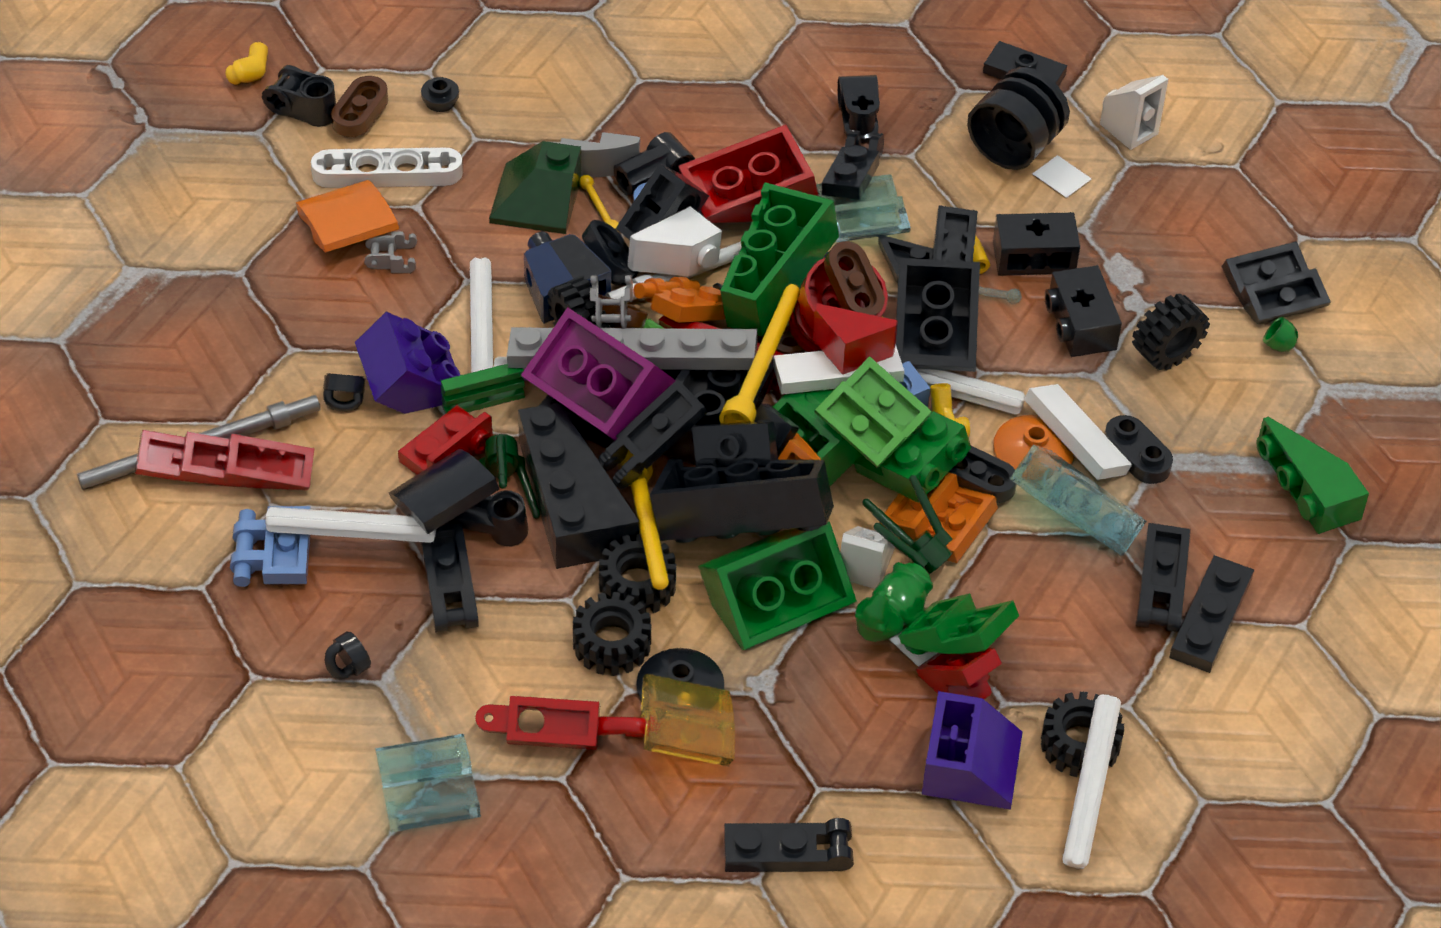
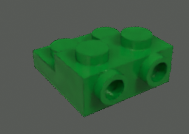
M933 411L930 417L878 468L863 455L854 463L858 474L919 503L909 477L915 475L927 495L938 486L943 477L958 462L965 458L972 448L964 425Z

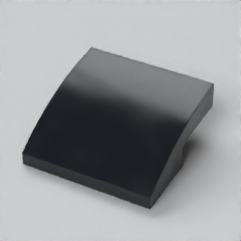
M1297 241L1229 258L1222 265L1234 293L1246 312L1257 324L1276 320L1279 317H1287L1326 307L1331 303L1317 269L1309 270Z
M459 448L390 491L389 495L406 516H412L422 529L429 534L498 491L499 486L496 478L477 459Z

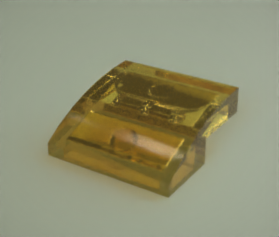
M651 674L644 675L640 716L646 718L644 750L729 767L735 759V723L730 691Z

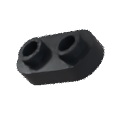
M592 220L582 234L585 245L610 268L611 284L626 285V275H631L632 279H634L639 271H632L628 267L629 247L620 233L611 225L600 220Z
M1120 415L1109 420L1106 425L1105 435L1131 462L1132 465L1129 472L1136 479L1144 483L1157 484L1165 481L1169 477L1172 468L1173 456L1171 451L1139 419L1128 415Z
M971 446L972 449L966 454L965 458L949 471V473L957 475L959 487L993 495L996 497L997 503L1008 501L1016 492L1018 475L1014 467Z

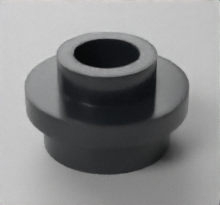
M436 77L423 84L421 97L432 111L445 112L452 109L458 100L459 87L451 79Z

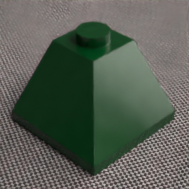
M542 141L507 162L491 210L489 223L566 234L580 186L581 146Z

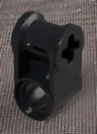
M286 65L279 71L278 80L274 85L267 86L262 92L263 103L268 109L278 115H285L317 127L332 124L331 112L336 104L334 83L326 76L316 75L295 66Z
M877 75L839 76L837 82L839 110L842 112L844 133L847 137L851 130L860 131L862 143L870 142V138L874 133H878L879 129L877 113L880 108Z

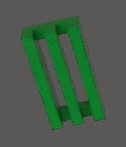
M507 363L441 380L442 408L444 413L446 414L456 405L466 412H472L525 398L523 390L525 383L521 376L524 369L508 368Z

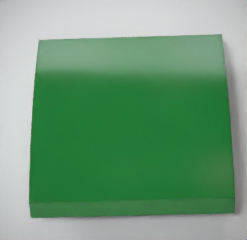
M969 593L933 602L898 637L901 644L927 652L942 654L985 651L1019 617V613L1013 600L976 609Z

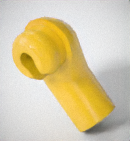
M947 383L931 385L932 412L934 411L964 425L969 438V419L964 416L954 418L951 385Z

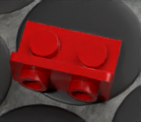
M456 405L398 450L399 462L417 475L459 448L468 452L473 457L476 454H482L486 440L493 436L492 416L483 412L475 418Z

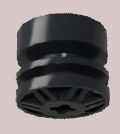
M1018 67L1009 70L993 89L975 105L968 114L967 127L971 140L988 160L1005 169L1019 170L1028 167L1068 124L1070 110L1067 98L1059 86L1046 74L1033 68Z

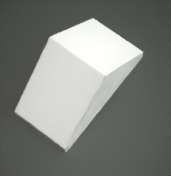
M860 526L843 533L840 553L850 582L875 589L884 578L895 546L884 539L878 532Z

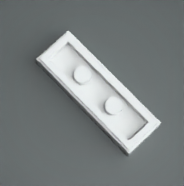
M895 344L893 357L877 363L898 382H903L904 368ZM823 351L775 355L773 358V368L781 394L835 389L842 381L845 382L856 371L854 370L842 375Z
M1058 384L1029 388L1024 397L1025 402L1096 480L1127 474L1132 465L1131 462Z

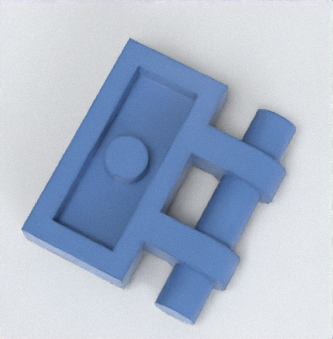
M268 506V508H270V507H283V508L311 509L310 506ZM241 510L239 512V519L233 527V540L236 542V551L231 555L230 569L234 573L233 583L239 587L248 586L251 574L255 571H262L264 584H307L310 535L269 532L266 529L265 520H256V513L253 510ZM258 540H265L264 550H253V544Z

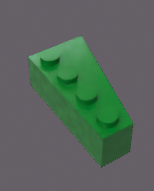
M764 183L761 190V201L755 205L751 214L752 223L750 228L742 236V247L739 255L734 256L720 290L727 327L733 329H757V336L761 337L765 334L786 286L794 284L800 288L811 268L825 256L839 238L834 200Z

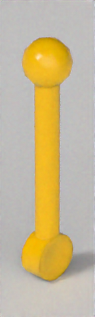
M590 175L581 176L579 185L582 189L587 190L602 220L616 228L619 223L611 219L593 187V178Z

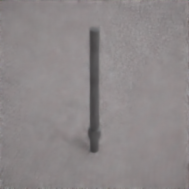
M316 395L288 404L281 401L267 406V411L199 434L229 439L231 434L245 436L269 427H273L276 430L291 425V420L320 411V404ZM138 454L78 473L77 477L82 490L134 473Z

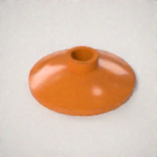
M1022 415L1012 418L997 430L994 437L993 451L995 457L1013 466L1018 477L1021 479L1045 481L1056 478L1071 467L1075 455L1038 415Z

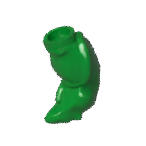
M895 563L892 573L887 574L872 592V597L863 599L857 605L855 618L859 634L868 641L878 642L887 640L900 634L903 626H909L925 611L926 598L933 589V583L928 572L916 563Z

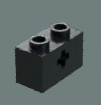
M1075 213L996 214L993 247L998 276L1046 275L1056 271L1076 269L1080 253V241Z
M1099 266L1052 272L1050 289L1045 290V304L1047 311L1055 315L1058 339L1060 342L1066 343L1070 356L1076 357L1117 350L1122 322Z

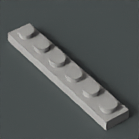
M511 327L507 351L508 368H526L553 328ZM600 328L660 369L749 370L757 353V329Z

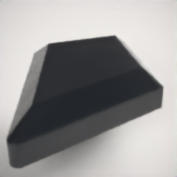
M879 235L878 244L897 283L900 258L932 260V248Z

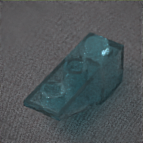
M1034 444L1010 478V480L1042 504L1122 556L1147 522L1052 450Z

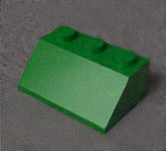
M830 521L813 531H800L798 528L785 529L698 566L712 607L742 650L751 648L857 602Z

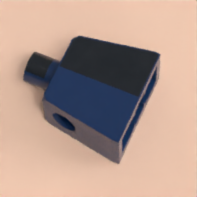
M541 231L532 235L528 240L529 250L524 253V278L543 324L554 320L549 311L552 307L548 304V291L552 287L578 277H584V280L587 279L590 282V287H592L591 276L597 275L598 294L605 296L606 293L611 292L610 268L576 235L569 234L552 240L547 232Z

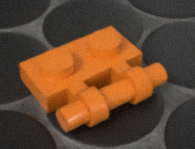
M683 276L673 277L669 281H664L661 278H649L644 283H637L634 286L633 292L637 299H645L652 303L651 310L678 323L725 319L721 291L708 286L700 287L697 280H689Z

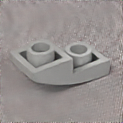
M602 132L600 143L561 138L560 144L581 146V176L590 175L592 178L614 176V165L640 154V137Z

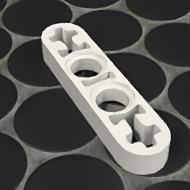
M452 148L328 149L316 153L311 159L313 181L325 188H343L366 180L371 181L375 187L448 186L457 183L463 175L461 154ZM405 163L413 164L416 166V168L411 171H401L397 169L399 165ZM364 164L377 166L376 170L371 172H362L358 169ZM447 165L449 168H442V166Z

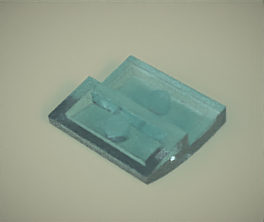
M891 174L873 176L860 200L823 196L822 183L816 184L819 197L834 200L839 238L835 242L879 237V235L908 233L911 230L902 196H897Z
M464 734L375 748L391 832L481 817L480 804L472 776L471 760Z

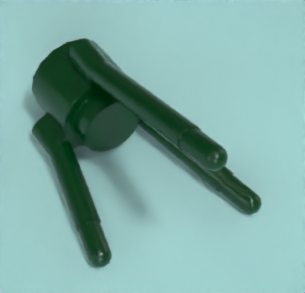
M507 434L491 436L484 445L485 457L481 458L479 462L494 477L498 478L501 489L507 487V477H510L514 471L517 472L532 516L538 519L540 511L525 469V458L518 455L517 441Z
M911 475L909 481L935 532L934 535H931L926 530L913 540L869 499H864L862 504L882 523H875L874 530L910 558L913 563L922 566L930 575L952 555V551L946 545L953 538L942 527L918 478L915 475Z

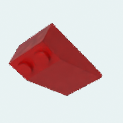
M786 124L678 166L681 175L685 176L709 195L700 212L711 223L752 222L751 214L755 205L761 201V190L764 183L818 196L814 174Z

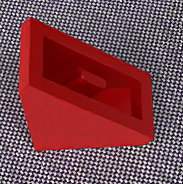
M817 303L814 313L813 340L843 375L857 370L869 356L876 362L893 357L898 320Z

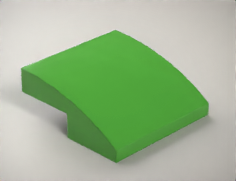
M869 356L845 382L842 381L815 409L814 413L878 468L930 417L932 411Z

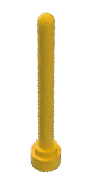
M790 284L784 289L739 394L727 400L719 416L721 424L755 421L757 412L754 399L799 298L800 289L797 285Z
M629 450L625 459L618 464V470L634 456ZM651 465L648 469L644 468L642 475L629 486H631L637 518L640 521V532L651 583L655 589L663 590L668 586L669 579L647 484L653 473Z

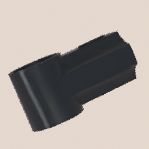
M664 132L651 140L646 151L614 165V177L618 182L620 190L626 196L633 195L639 185L646 183L659 164L681 174L678 166L695 160V157L672 133Z
M508 490L486 497L445 523L462 522L464 529L491 534L492 539L502 546L518 545L525 540L529 530L523 497L514 491Z

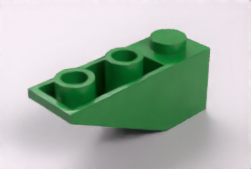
M1269 416L1263 418L1259 437L1256 440L1257 450L1262 459L1267 460L1272 466L1281 487L1289 491L1297 503L1303 519L1309 520L1317 534L1362 520L1369 492L1350 465Z

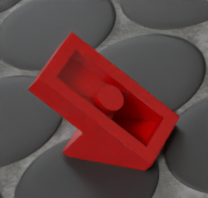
M995 648L963 654L938 653L916 668L919 677L937 694L938 691L985 699L992 693L987 682L990 678L988 673L1000 666L1002 662Z

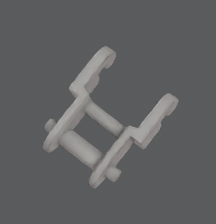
M393 231L391 235H379L367 239L365 245L371 250V254L365 257V265L370 269H391V273L413 272L416 268L415 259L409 258L408 265H405L403 257L395 256L394 251L396 249L415 247L417 236L412 233L409 234V240H405L403 231ZM379 251H388V253H379Z
M592 275L590 279L592 288H590V301L596 302V315H592V322H596V326L601 328L602 323H621L622 328H626L627 321H631V315H627V302H633L632 276H625V296L620 299H601L598 297L597 275ZM602 305H620V314H602Z

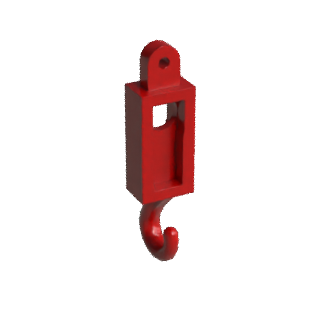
M510 696L509 706L483 705L478 709L475 716L476 723L482 731L507 734V743L514 745L597 750L598 736L624 734L628 737L653 738L658 736L660 732L659 725L650 719L600 716V703L597 701ZM525 710L540 711L544 716L543 728L537 733L523 732L519 727V717ZM488 715L493 716V720L490 722L485 721Z

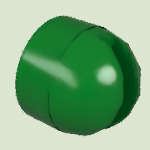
M1279 317L1266 331L1263 343L1278 352H1288L1297 343L1298 331L1287 319Z

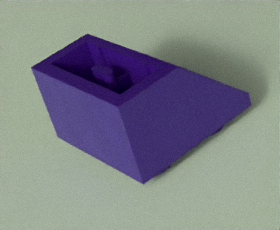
M387 311L355 341L375 402L404 414L442 406L441 380L461 375L452 359L449 350L450 344L441 333L437 331L431 332L416 325L408 318L402 319Z
M938 691L925 765L922 795L1011 810L1023 731L983 698Z

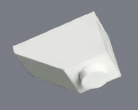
M1160 75L1136 80L1120 89L1109 92L1103 100L1100 125L1130 150L1158 135L1168 78Z
M690 206L631 235L628 267L632 271L689 277L705 268L711 267L719 261L722 231Z

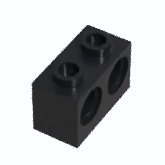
M659 164L615 229L630 240L631 235L690 206L699 212L709 198V195L685 176Z

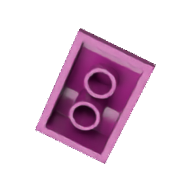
M568 307L521 374L523 378L613 440H616L618 433L676 381L655 364Z

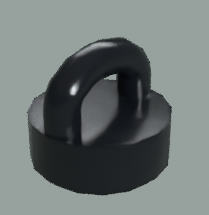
M327 373L324 375V402L331 409L340 412L357 409L363 402L366 379H364V376ZM334 390L354 392L353 399L346 402L338 401L333 397Z
M346 631L335 638L333 644L326 650L324 658L326 669L332 677L339 680L349 678L353 674L358 676L371 667V660L367 651L352 632ZM337 654L346 665L343 669L339 668L336 664L335 658Z

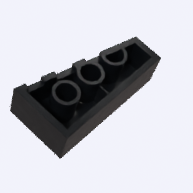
M560 403L519 409V444L525 458V464L556 569L599 561V559H602L603 550L605 548L610 550V543L616 540L620 545L622 544V536L629 535L631 541H637L640 521Z
M669 459L650 493L660 541L675 540L677 543H688L699 537L707 536L729 539L740 533L757 532L759 535H771L779 532L781 529L798 528L800 531H813L827 524L834 508L824 460H773L766 467H758L754 459H739L735 464L728 467H717L716 459H700L697 462L698 467H684L682 459Z

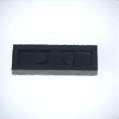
M1215 555L1213 556L1173 643L1169 658L1208 673L1211 672L1252 581L1254 569Z

